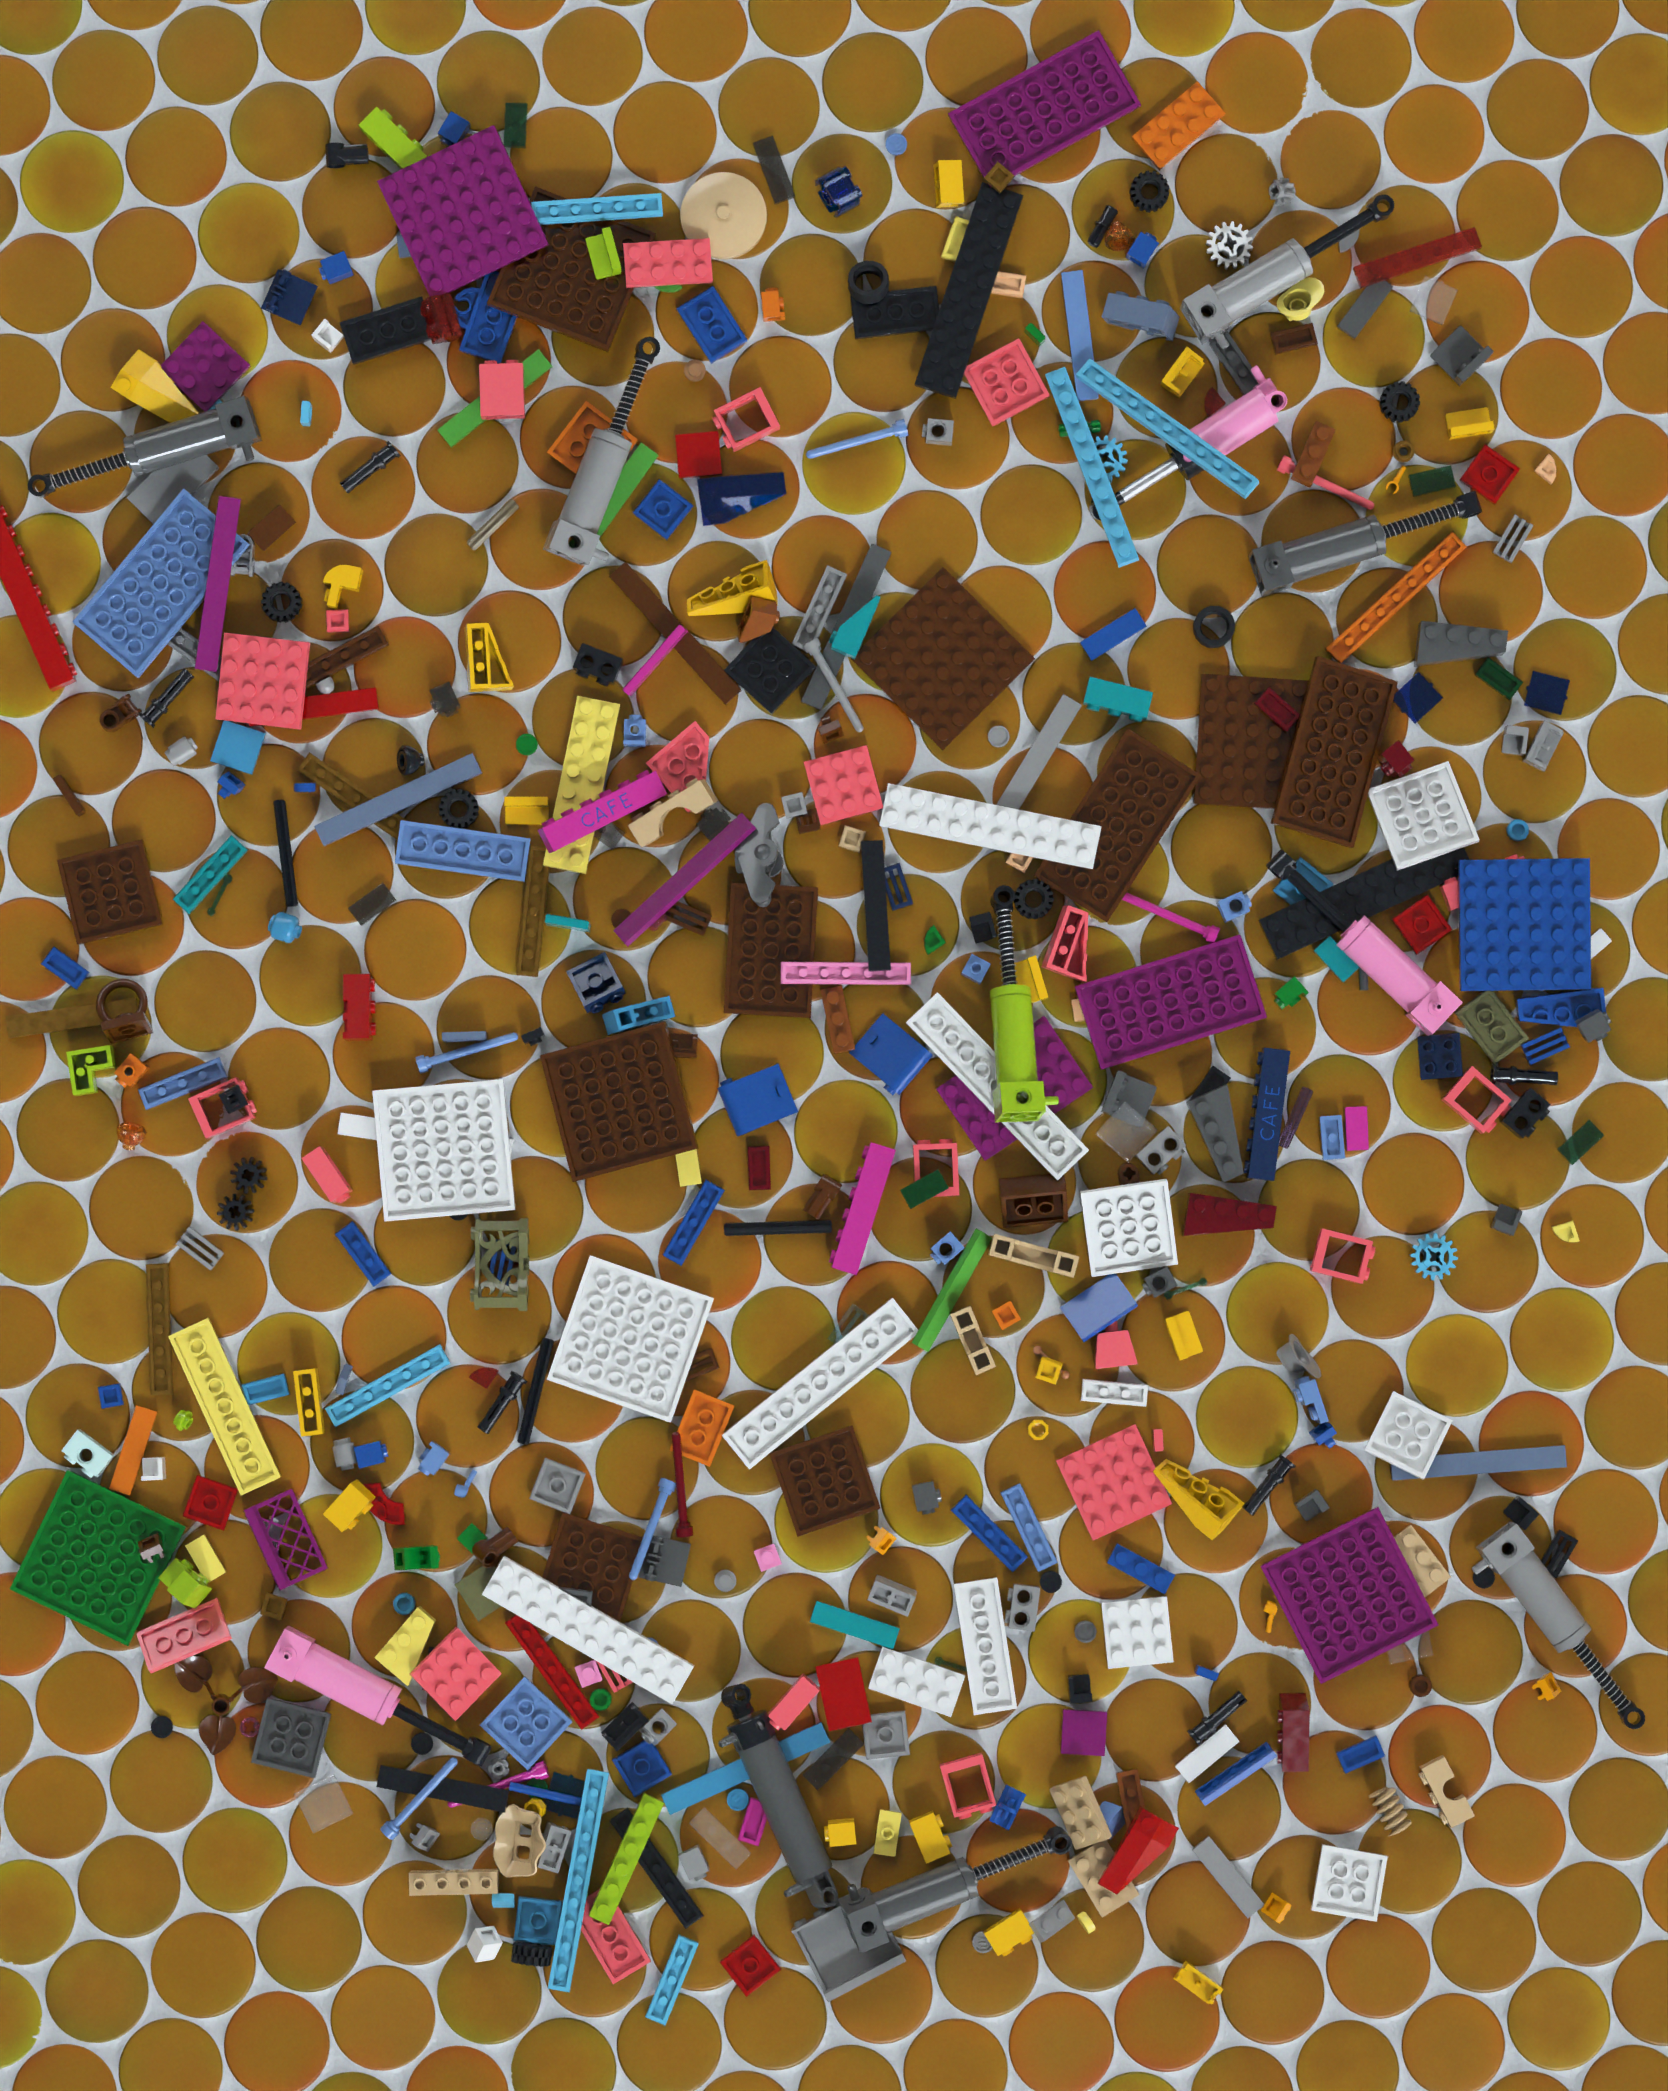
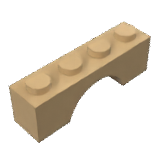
M697 778L686 784L687 789L682 792L679 789L668 795L669 800L663 804L661 801H658L649 807L651 811L644 815L641 812L631 818L633 822L628 827L641 848L664 835L663 822L666 815L672 809L683 807L697 814L718 802L705 779L699 781Z
M998 1234L993 1235L988 1255L1071 1278H1074L1079 1256L1033 1245Z

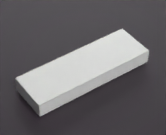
M1090 1379L1082 1380L1081 1401L1147 1406L1148 1385Z
M1224 1724L1202 1742L1200 1746L1196 1747L1179 1761L1175 1767L1187 1782L1190 1783L1240 1741Z

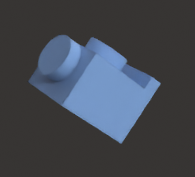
M629 715V719H624V747H646V719H642V715ZM637 726L639 728L638 733L633 734L631 728Z
M431 1441L429 1444L432 1447L431 1450L426 1448L419 1458L422 1462L418 1469L427 1476L430 1473L435 1475L451 1454L434 1441Z

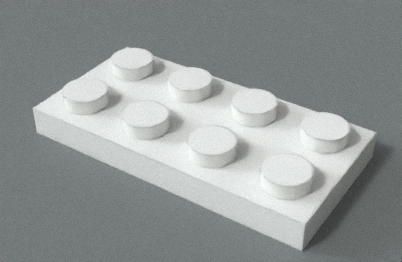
M882 1646L868 1689L951 1717L965 1675Z

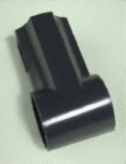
M328 143L325 145L327 168H343L346 165L369 164L367 144L345 145L343 143Z

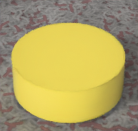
M1081 1912L1077 1915L1079 1922L1088 1934L1095 1930V1925L1086 1912Z

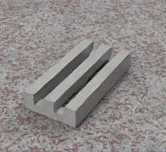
M1514 515L1492 553L1512 563L1534 525ZM1515 522L1519 523L1504 551L1500 552L1499 549ZM1522 527H1526L1511 556H1507Z
M188 1227L187 1231L176 1243V1245L209 1270H212L224 1255L223 1251L191 1227ZM190 1233L197 1239H199L201 1242H203L205 1245H207L209 1248H211L218 1255L214 1257L212 1254H210L208 1251L202 1248L199 1244H197L195 1241L189 1238L188 1236L190 1235ZM186 1240L189 1244H191L193 1247H195L197 1250H199L201 1253H203L205 1256L211 1259L212 1263L209 1264L206 1260H204L202 1257H200L198 1254H196L194 1251L188 1248L185 1244H183L184 1241Z

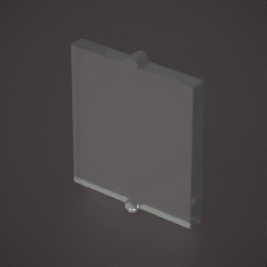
M1425 276L1410 311L1424 317V320L1429 319L1443 325L1458 290L1445 285L1443 281L1438 282Z

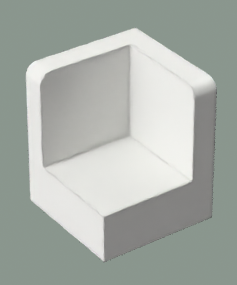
M326 319L321 322L311 335L314 341L330 353L344 337Z
M165 1457L142 1458L143 1476H141V1481L166 1479Z
M488 1926L475 1928L467 1943V1947L474 1961L482 1962L495 1959L503 1942L496 1928Z

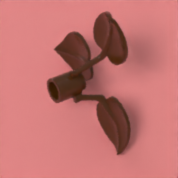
M194 1655L175 1663L177 1679L184 1689L196 1693L202 1689L204 1684L211 1695V1699H213L212 1710L218 1716L208 1715L199 1725L201 1740L212 1755L224 1750L235 1736L236 1724L234 1720L230 1717H222L229 1711L231 1702L244 1691V1697L247 1701L255 1704L262 1703L271 1696L278 1681V1677L273 1672L261 1667H251L239 1675L238 1683L242 1688L238 1689L231 1697H228L226 1694L215 1695L210 1684L207 1682L212 1676V1666L206 1658Z

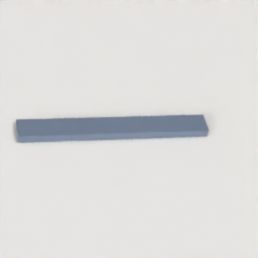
M473 753L321 822L314 827L323 846H326L482 774Z
M1565 1445L1440 1454L1435 1456L1425 1478L1567 1467ZM1390 1464L1392 1480L1418 1479V1477Z

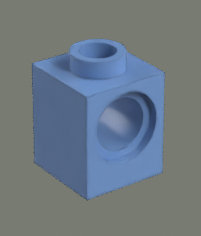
M1242 891L1216 903L1224 923L1249 913V907L1252 906L1248 895H1243ZM1236 900L1241 904L1239 912H1233L1230 909L1229 904L1231 901Z
M971 954L961 975L981 984L991 964Z
M950 1231L930 1248L933 1251L930 1256L937 1264L942 1262L945 1265L962 1251L964 1246ZM943 1243H947L952 1247V1252L949 1256H943L939 1251Z

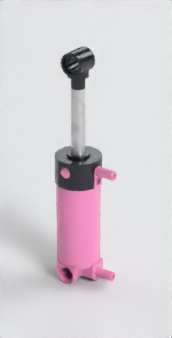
M1257 365L1251 368V372L1258 382L1253 387V390L1190 429V431L1225 456L1278 423L1276 413L1287 404L1286 395L1281 391H1277L1271 378L1266 379ZM1273 395L1277 399L1276 404L1274 406L1271 403V398ZM1166 443L1165 447L1170 459L1114 495L1120 506L1176 470L1186 480H1190L1204 471V469ZM1092 502L1089 507L1090 515L1094 519L1100 520L1094 502Z

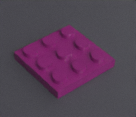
M203 321L161 364L164 372L175 382L174 384L204 412L208 411L218 399H221L251 367L249 363Z

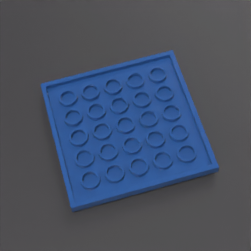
M1590 858L1458 860L1460 991L1591 989Z

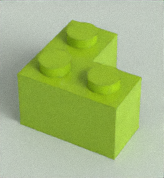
M111 1045L66 1052L74 1096L98 1093L95 1071L117 1068L114 1048Z
M175 1558L158 1578L168 1587L167 1591L181 1604L196 1609L213 1588L208 1585L210 1581L203 1574H198L192 1570L194 1566L188 1560L184 1559L182 1561Z

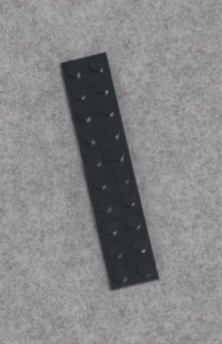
M982 182L915 381L916 387L954 399L957 398L1023 200L1022 194L1006 189L999 193L993 187L990 188L988 184Z
M1464 847L1398 871L1393 859H1390L1320 893L1351 922L1355 920L1358 922L1364 915L1369 918L1439 886L1447 879L1458 877V860L1470 859ZM1307 898L1258 920L1276 960L1341 931Z

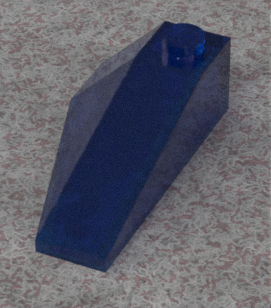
M784 472L697 479L703 526L725 524L742 514L744 515L761 505L786 495Z

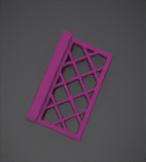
M292 1489L243 1511L279 1591L328 1569ZM290 1495L293 1502L290 1511L278 1507L281 1498ZM277 1500L276 1506L270 1504ZM265 1505L274 1508L271 1519L261 1518L258 1509ZM294 1507L296 1508L298 1514L293 1513ZM276 1510L289 1514L285 1526L272 1522ZM291 1515L301 1519L302 1525L299 1531L287 1527ZM263 1521L269 1523L267 1529ZM271 1524L283 1528L279 1540L270 1538L268 1532ZM303 1527L305 1528L307 1534L302 1533ZM286 1530L298 1534L294 1546L281 1542ZM300 1535L310 1539L311 1545L308 1551L296 1547ZM272 1541L278 1543L276 1549ZM280 1544L292 1548L288 1560L279 1558L277 1552ZM312 1547L314 1548L316 1554L311 1553ZM295 1550L307 1554L303 1566L290 1562ZM309 1555L317 1557L321 1567L315 1570L305 1567ZM281 1561L287 1563L285 1569ZM289 1564L302 1568L299 1577L291 1581L286 1573ZM304 1570L310 1571V1572H308V1573L302 1575V1573H303Z

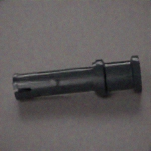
M387 441V445L377 453L373 452L371 459L340 482L348 494L379 469H385L386 465L395 457L399 458L401 456L390 441Z
M183 668L158 699H152V704L144 713H140L139 716L154 728L155 722L162 714L168 712L167 707L194 676Z
M1493 1064L1490 1072V1082L1493 1084L1503 1082L1509 1083V1085L1516 1083L1557 1085L1558 1072L1517 1069L1515 1066H1510V1068L1497 1067V1065Z
M514 1371L510 1372L511 1376L505 1385L499 1388V1396L477 1426L487 1434L490 1433L510 1401H514L517 1398L516 1394L522 1385L528 1382Z
M1281 1454L1278 1456L1279 1460L1273 1468L1267 1470L1268 1475L1242 1507L1252 1516L1255 1515L1274 1488L1284 1482V1477L1291 1468L1294 1469L1296 1467Z
M1238 1690L1210 1716L1201 1718V1722L1192 1730H1187L1188 1734L1200 1746L1202 1744L1201 1741L1211 1733L1214 1734L1217 1730L1216 1727L1246 1703L1247 1699Z

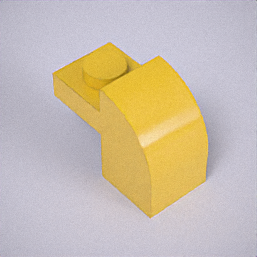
M338 565L327 572L323 583L331 586L330 589H326L324 598L329 608L338 609L342 589L359 592L363 575L362 568Z

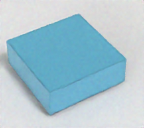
M302 401L300 423L302 426L310 427L312 404L310 401Z
M492 1894L493 1908H515L514 1894Z

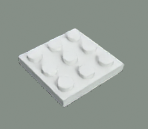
M1393 1391L1364 1451L1424 1480L1453 1420Z
M1167 1596L1101 1603L1108 1669L1174 1662Z
M1322 1844L1311 1910L1377 1922L1388 1856Z

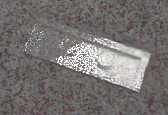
M705 1807L689 1822L735 1869L751 1855V1852Z

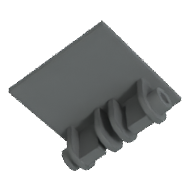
M653 1536L641 1566L639 1578L682 1587L691 1544Z

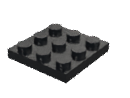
M772 627L771 632L754 638L724 671L773 715L816 669V666Z

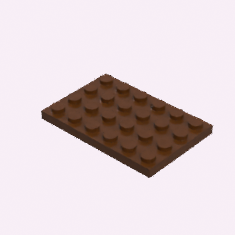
M731 883L724 1013L811 1018L813 984H780V962H814L818 887L775 885L771 894L770 904L767 907H759L752 900L746 883Z

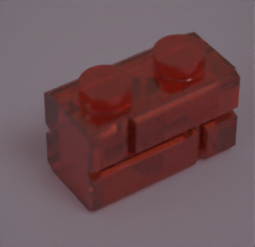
M450 293L430 296L421 302V314L426 319V333L431 338L432 344L453 342L462 336Z

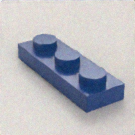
M1116 1544L1106 1562L1163 1594L1166 1593L1175 1574L1119 1544Z

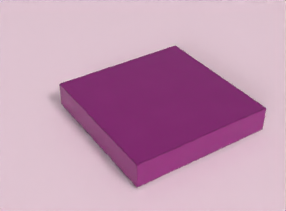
M1063 1709L1061 1754L1105 1756L1107 1712Z

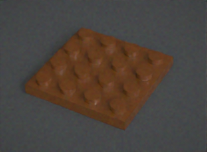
M142 839L57 860L77 945L163 925Z
M852 1425L769 1453L797 1537L881 1509Z
M562 1512L542 1578L558 1587L593 1591L591 1606L620 1622L633 1580L629 1578V1573L643 1537Z

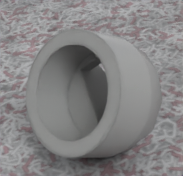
M330 676L316 683V686L321 693L329 694L334 690V681Z

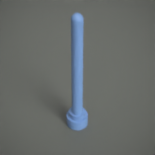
M901 419L892 424V427L809 450L806 452V456L812 459L893 435L895 437L900 436V438L909 435L905 421Z
M513 1032L433 1057L417 1056L415 1058L420 1074L425 1073L433 1065L516 1041L518 1034Z
M660 1478L658 1484L660 1494L629 1573L631 1580H635L638 1577L667 1497L675 1491L676 1483L668 1479Z
M454 1757L450 1758L394 1820L384 1823L380 1829L387 1838L391 1840L396 1838L402 1823L457 1765L458 1760Z

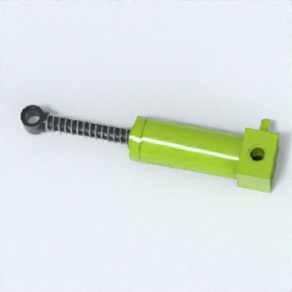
M1006 885L996 888L990 899L994 913L998 916L997 926L999 928L997 931L999 932L998 937L1000 940L998 947L1000 948L999 954L1001 956L999 959L1001 960V976L1003 977L1002 986L990 990L997 1087L993 1091L995 1123L1038 1121L1046 1111L1045 1105H1057L1059 1103L1057 1096L1045 1097L1044 1082L1038 1081L1031 989L1028 986L1016 984L1017 976L1015 972L1017 970H1015L1016 964H1014L1016 959H1014L1015 953L1013 952L1015 948H1013L1014 942L1012 939L1014 937H1012L1013 926L1011 925L1012 915L1010 914L1013 911L1015 893L1011 887ZM998 895L1006 896L1008 902H1001L998 899Z

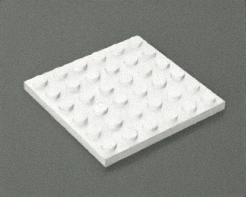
M504 1079L372 1091L384 1221L515 1210Z
M590 1255L547 1380L671 1423L714 1298Z

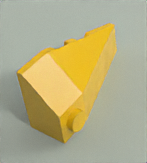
M140 349L123 366L110 387L130 401L169 423L199 414L188 398L176 387L171 377H168L159 362Z
M764 560L746 566L740 570L741 574L732 579L728 576L723 579L721 585L715 588L708 587L688 598V615L744 613L751 596L776 601L778 606L777 590L768 561Z
M1165 1459L1153 1471L1194 1526L1211 1540L1215 1539L1227 1527L1245 1504L1229 1490L1223 1487L1218 1489L1208 1484L1209 1480L1204 1477L1201 1480L1191 1475L1188 1469L1168 1459Z

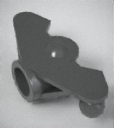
M763 803L759 805L751 820L756 829L735 848L736 871L738 874L744 875L750 896L759 907H767L770 904L771 894L776 885L771 877L778 875L784 865L783 857L778 852L771 835V831L780 824L776 810L770 803Z

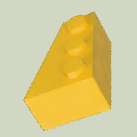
M489 623L466 624L464 632L468 692L512 690L514 688L513 682L509 677L507 667L501 657Z

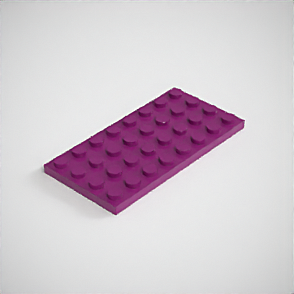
M1098 30L948 113V117L983 178L997 162L1016 176L1141 107V104Z
M1241 935L1074 987L1100 1070L1267 1018Z

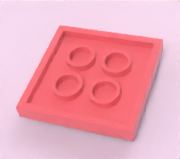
M1019 338L968 365L964 374L992 427L1050 397Z
M867 745L804 762L820 825L883 809Z
M455 1627L410 1673V1676L456 1721L502 1673L459 1628Z

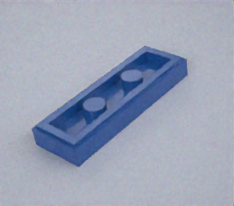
M1136 608L1084 639L1080 644L1089 659L1093 661L1147 626Z
M353 1221L335 1234L373 1287L392 1274Z

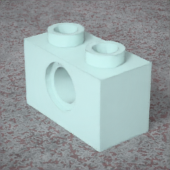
M81 1429L74 1433L62 1449V1452L65 1453L64 1458L72 1464L77 1462L83 1467L81 1470L91 1478L93 1475L99 1477L115 1456ZM84 1449L91 1450L92 1458L90 1461H85L82 1458Z

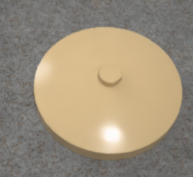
M718 172L699 179L690 187L681 205L680 218L682 229L687 239L710 238L711 258L733 259L746 254L760 241L766 227L767 210L762 194L751 181L735 173Z

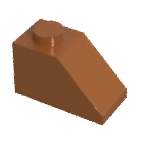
M751 596L738 626L739 642L744 643L771 632L773 625L778 623L780 612L777 611L776 601Z

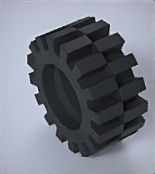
M1148 170L1143 174L1141 172L1134 178L1131 184L1130 199L1131 202H1134L1135 207H1139L1140 211L1146 210V213H1150V211L1156 212L1167 202L1170 189L1167 184L1168 181L1166 178H1163L1161 173L1159 175L1156 174L1157 171L1149 172ZM1144 185H1155L1158 195L1154 199L1144 198L1141 193Z
M1397 381L1392 385H1388L1383 391L1379 406H1381V412L1385 414V418H1390L1392 422L1398 421V423H1402L1403 421H1408L1416 414L1420 405V395L1417 394L1416 388L1411 387L1412 384H1405L1404 381L1398 383ZM1397 394L1404 395L1408 400V406L1403 410L1395 409L1392 405L1393 396Z
M287 582L273 583L271 587H267L266 592L262 594L263 599L261 600L262 608L266 615L279 623L289 622L288 620L295 619V616L300 613V608H302V599L297 589ZM285 594L289 597L290 605L287 609L277 610L274 607L273 601L277 595Z
M453 789L441 798L439 814L448 826L460 829L468 828L478 817V802L470 792L463 789ZM463 801L467 805V813L463 817H455L451 814L450 808L454 802Z
M1027 880L1020 884L1015 892V908L1019 911L1020 915L1028 919L1042 918L1052 907L1054 900L1053 892L1049 885H1046L1042 880ZM1030 891L1039 892L1042 896L1041 905L1036 908L1029 907L1025 902L1026 894Z
M514 1942L511 1962L527 1966H550L552 1947L527 1942Z

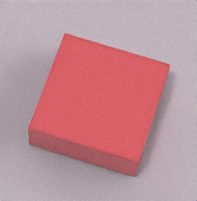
M348 609L326 610L327 633L349 632Z
M1152 1429L1153 1450L1155 1452L1163 1451V1430Z

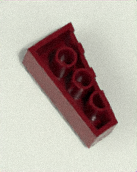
M1188 1193L1182 1236L1274 1228L1277 1206Z

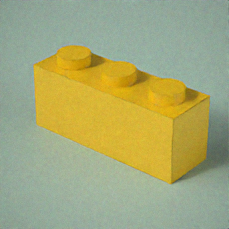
M318 1368L293 1371L301 1437L325 1434Z

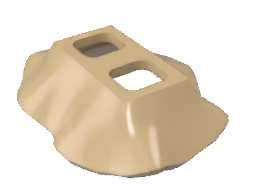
M515 1804L509 1805L506 1808V1812L500 1814L495 1824L496 1841L493 1848V1858L501 1874L507 1878L534 1875L537 1872V1861L546 1848V1842L540 1830L541 1816L533 1811L519 1808ZM521 1824L532 1826L530 1837L520 1835ZM519 1846L530 1848L529 1859H520L518 1857Z

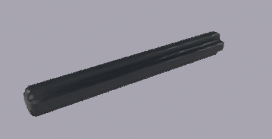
M281 799L275 800L273 805L285 902L287 907H294L298 905L286 803L285 800Z
M831 1220L724 1224V1234L726 1236L832 1232Z
M543 1338L541 1341L517 1440L520 1444L528 1445L530 1442L554 1343L549 1338Z

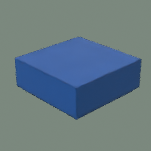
M121 1383L98 1387L102 1409L124 1405Z
M1196 1665L1194 1670L1195 1674L1217 1681L1219 1673L1200 1665Z

